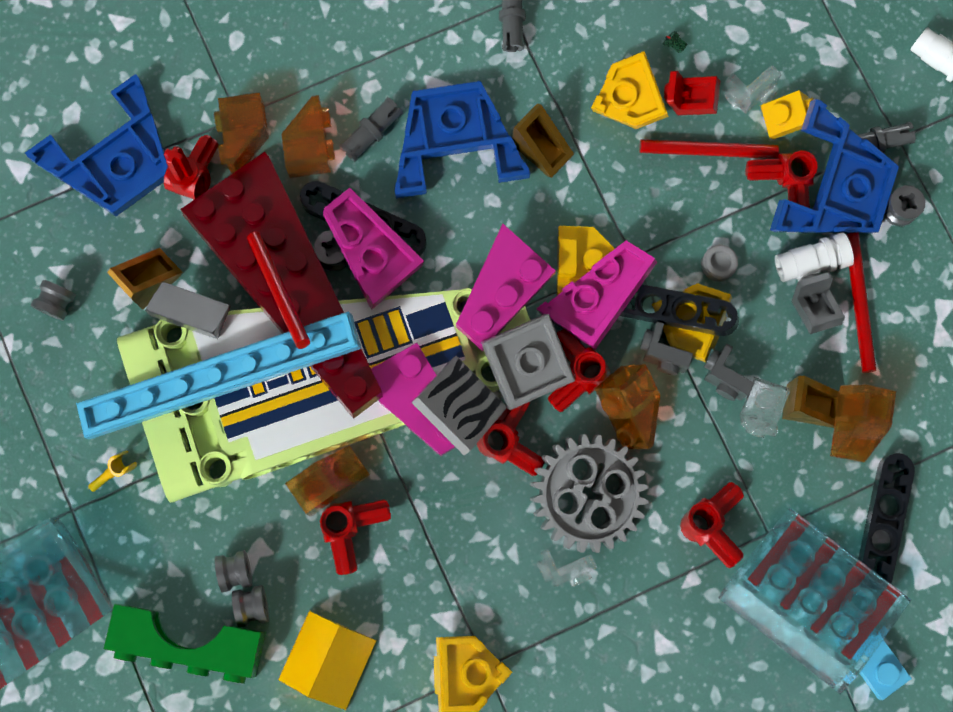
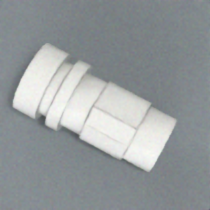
M927 27L910 51L919 56L922 61L936 71L946 75L947 78L945 80L951 83L953 81V42L942 34H936Z
M843 232L831 235L829 239L827 237L820 238L816 244L804 245L775 255L776 269L782 282L798 279L799 282L802 278L811 274L820 275L821 271L824 270L833 272L837 270V267L843 269L854 264L850 241Z

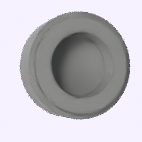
M712 246L702 258V271L713 281H725L737 270L738 257L733 249L728 246Z

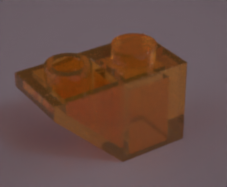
M260 92L218 98L220 111H214V119L217 132L223 133L224 144H218L219 157L222 165L227 164L231 174L249 163L269 138L265 105Z
M319 95L312 96L281 134L285 167L290 178L331 173L329 161L336 160L333 139L327 140L325 128L331 127L328 106L322 107Z
M646 364L620 366L595 388V391L622 446H627L628 449H650L654 445L660 393Z
M866 384L840 386L830 456L856 462H865L892 427L896 391Z
M349 445L313 463L285 484L305 514L311 517L369 477L370 474Z

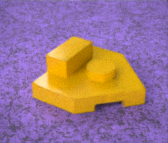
M645 51L611 65L606 75L605 83L591 107L593 112L634 129H639L669 117Z
M558 227L557 295L563 292L562 288L572 281L575 283L592 270V266L615 249L594 227Z
M699 283L683 291L684 293L725 300L727 302H731L732 299L729 293ZM662 300L652 303L655 312L660 309ZM684 303L679 306L677 316L682 320L692 319L697 312V307L692 303ZM704 306V317L701 323L705 324L706 316L716 319L717 325L722 326L727 319V311H721L720 316L709 315L707 312L708 306ZM667 325L663 326V331L671 347L693 353L692 358L703 362L707 361L711 349L714 350L719 336Z
M476 636L436 637L437 656H433L435 694H438L439 712H479L487 703L488 698L501 683L505 682L512 671L503 662H500Z

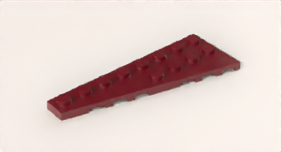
M263 152L181 208L185 219L282 334L289 332L248 243L247 236L252 232H259L303 326L344 313L266 152ZM362 349L310 366L353 419L383 397L382 390Z

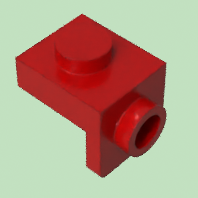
M671 71L669 83H666L664 87V98L677 116L717 114L721 81L717 76L683 78L679 71Z

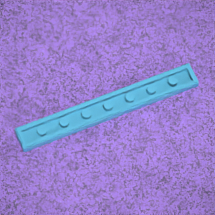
M348 311L304 326L310 339V344L303 349H298L290 332H286L76 403L84 438L93 439L362 349L353 316Z

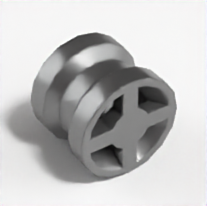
M904 185L897 188L890 195L884 214L885 219L895 226L904 227L909 225L924 211L925 198L923 193L913 186Z
M324 231L315 240L314 251L321 266L329 271L342 270L348 263L332 231Z
M42 280L40 285L41 293L38 298L33 299L30 306L44 314L64 321L67 315L65 308L68 303L73 302L76 294L55 283Z
M245 550L238 551L235 556L228 558L224 555L215 556V571L221 592L230 591L233 586L241 585L244 588L252 586L251 567Z
M262 585L255 586L249 592H243L242 590L232 591L233 613L239 628L247 626L251 621L269 622L268 603Z

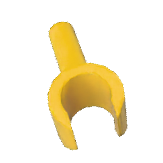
M123 451L110 457L107 463L108 468L91 482L88 488L95 492L109 479L115 476L120 477L134 470L137 462L127 467L123 465L122 457L128 451Z

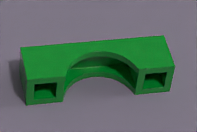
M114 604L104 649L115 651L113 658L118 660L136 662L137 656L151 658L150 665L154 667L172 669L173 663L188 666L186 672L190 674L209 676V672L212 670L224 673L223 680L245 684L246 677H257L266 632L230 625L223 626L218 635L206 645L199 648H187L178 645L167 636L161 625L159 611Z

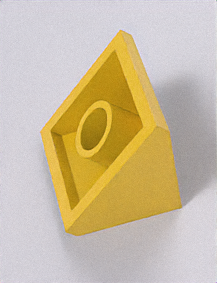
M309 611L278 680L309 698L346 710L377 640Z

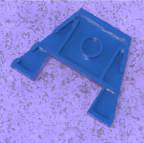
M136 74L111 91L114 98L131 120L74 161L69 159L51 134L25 152L32 162L114 216H118L164 182L165 172L168 168L164 157L165 151L143 84Z
M481 81L412 91L398 177L395 184L396 199L427 194L422 159L493 149L499 183L530 178V171L526 162L522 160L515 142L507 133L501 122V117Z
M815 99L810 101L801 131L833 143L832 150L813 209L786 199L779 200L770 231L879 233L899 166L867 139H861L849 128L850 125L841 117L837 118L826 109L827 105L821 100Z

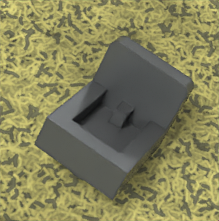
M830 272L820 275L811 274L802 278L797 283L792 298V303L810 334L840 326L845 319L842 310L829 290L833 280Z
M657 321L652 330L646 328L640 349L646 351L643 361L658 365L657 370L669 375H678V372L684 373L690 366L693 353L658 343L664 323Z
M726 344L720 351L714 349L704 365L709 370L704 380L716 386V392L731 401H735L737 398L741 401L748 396L755 383L723 365L733 348Z

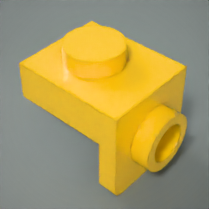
M798 90L760 105L769 137L774 140L802 129L810 101L814 100V98H809Z

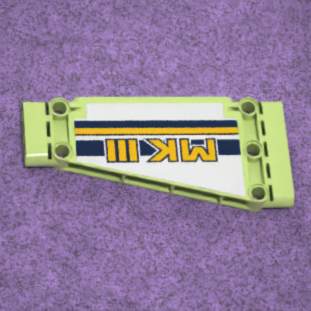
M465 288L461 290L387 296L372 310L366 298L339 301L344 313L349 311L353 316L362 351L371 369L413 344L418 343L436 375L453 357L457 356L492 392L500 390L496 381H486L481 375L482 370L490 366L484 350H480L456 328V323L461 315L457 308L460 303L467 301L472 289ZM525 306L500 333L530 321ZM261 308L229 311L218 339L159 320L156 325L118 337L117 344L129 383L132 385L282 333ZM182 328V335L178 341L167 342V334L170 330ZM310 366L204 401L202 406L196 410H189L186 407L180 409L179 412L177 410L142 422L162 488L170 503L215 487H226L233 481L241 478L242 480L259 477L405 425L394 414L383 407L379 401L353 419ZM216 461H224L226 464L225 473L220 478L213 479L209 472L210 466Z

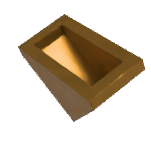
M537 103L513 128L512 139L517 146V150L550 178L574 155V152L541 104Z
M157 248L111 267L107 273L143 310L162 282L172 284L183 272L161 248Z
M797 376L786 386L782 419L838 428L843 393L807 376Z

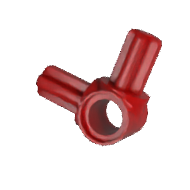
M209 135L201 136L189 157H186L182 148L174 146L172 150L166 149L164 157L168 168L164 176L165 189L193 200L208 191L211 176L207 166L219 147L218 142Z
M800 150L794 153L779 154L777 159L749 160L746 162L745 174L749 181L777 180L778 184L782 185V188H787L789 201L810 208L809 186L814 185V176L817 172L818 164L813 154ZM792 161H797L802 166L803 173L801 177L796 176L792 172Z
M565 329L557 332L565 356L570 362L569 366L575 381L556 389L548 396L549 402L558 412H563L584 392L590 395L594 391L606 387L611 378L610 369L603 357L592 347L586 349L574 335ZM593 364L601 366L597 376L593 378L584 376L588 366Z
M530 402L512 410L506 408L478 441L477 447L486 457L494 458L502 464L509 461L531 476H536L537 473L534 469L542 468L544 461L540 455L518 442L520 437L516 430L518 423L530 405ZM492 431L502 435L503 446L499 451L492 449L488 443V436Z
M733 482L727 483L709 500L702 498L682 517L680 523L681 531L687 539L697 542L700 547L706 544L727 568L734 567L744 557L743 552L721 529L725 526L724 516L744 497L741 488ZM694 515H700L705 518L708 525L706 530L699 529L693 521Z
M383 499L353 506L352 501L333 503L323 510L320 518V527L324 542H330L335 569L338 575L351 574L358 569L352 537L358 533L357 527L385 522L391 519L387 500ZM340 511L346 515L347 524L343 529L334 530L328 526L326 518L331 512Z

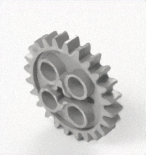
M586 434L579 435L578 445L571 437L565 438L566 449L564 450L559 445H553L552 448L556 456L554 458L548 455L542 456L543 461L548 465L546 469H534L542 478L541 482L530 483V486L539 489V495L531 497L530 501L541 503V508L537 509L533 514L536 517H546V520L540 527L543 530L554 528L551 535L552 540L557 541L565 536L563 541V547L570 549L575 541H577V551L582 553L585 552L588 543L595 553L600 552L601 542L608 549H614L613 538L616 537L618 540L626 542L627 539L623 530L628 529L636 532L637 528L632 519L634 517H645L642 512L637 510L638 505H645L649 502L645 498L639 497V492L649 488V485L638 484L637 480L645 474V471L633 470L632 467L637 463L638 458L631 457L625 459L628 447L621 446L615 451L616 440L613 438L608 439L604 445H602V436L599 434L594 435L591 444ZM578 459L585 461L588 468L587 474L582 479L576 478L572 470L573 464ZM599 463H602L604 466L603 470L595 480L598 470L597 466ZM611 474H615L620 481L619 489L613 494L608 492L605 485L606 479ZM584 487H592L591 490L596 493L594 499H587V495L583 493ZM568 492L571 494L574 503L570 511L563 513L558 507V500L562 494ZM601 507L605 511L606 519L603 525L595 527L591 516L596 508ZM583 508L582 519L577 524L575 518Z

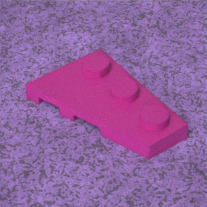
M348 188L324 208L323 216L371 310L422 267L424 260L351 188Z
M502 224L456 323V328L483 351L481 342L498 335L555 275L556 270Z
M626 240L592 266V270L575 283L573 281L562 288L563 292L547 303L545 301L536 310L542 315L549 314L552 322L596 350L653 270L657 261L654 257Z
M418 343L413 344L372 368V372L382 390L383 397L378 401L383 407L394 414L440 456L456 448L411 403L436 376Z

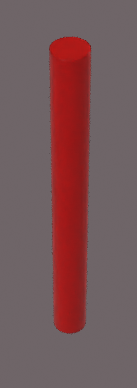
M640 139L639 153L777 159L779 145Z
M252 232L247 236L248 243L292 339L298 349L306 348L310 344L306 330L259 232Z
M849 233L846 236L850 241L854 256V264L849 267L861 368L862 373H869L877 370L859 233Z

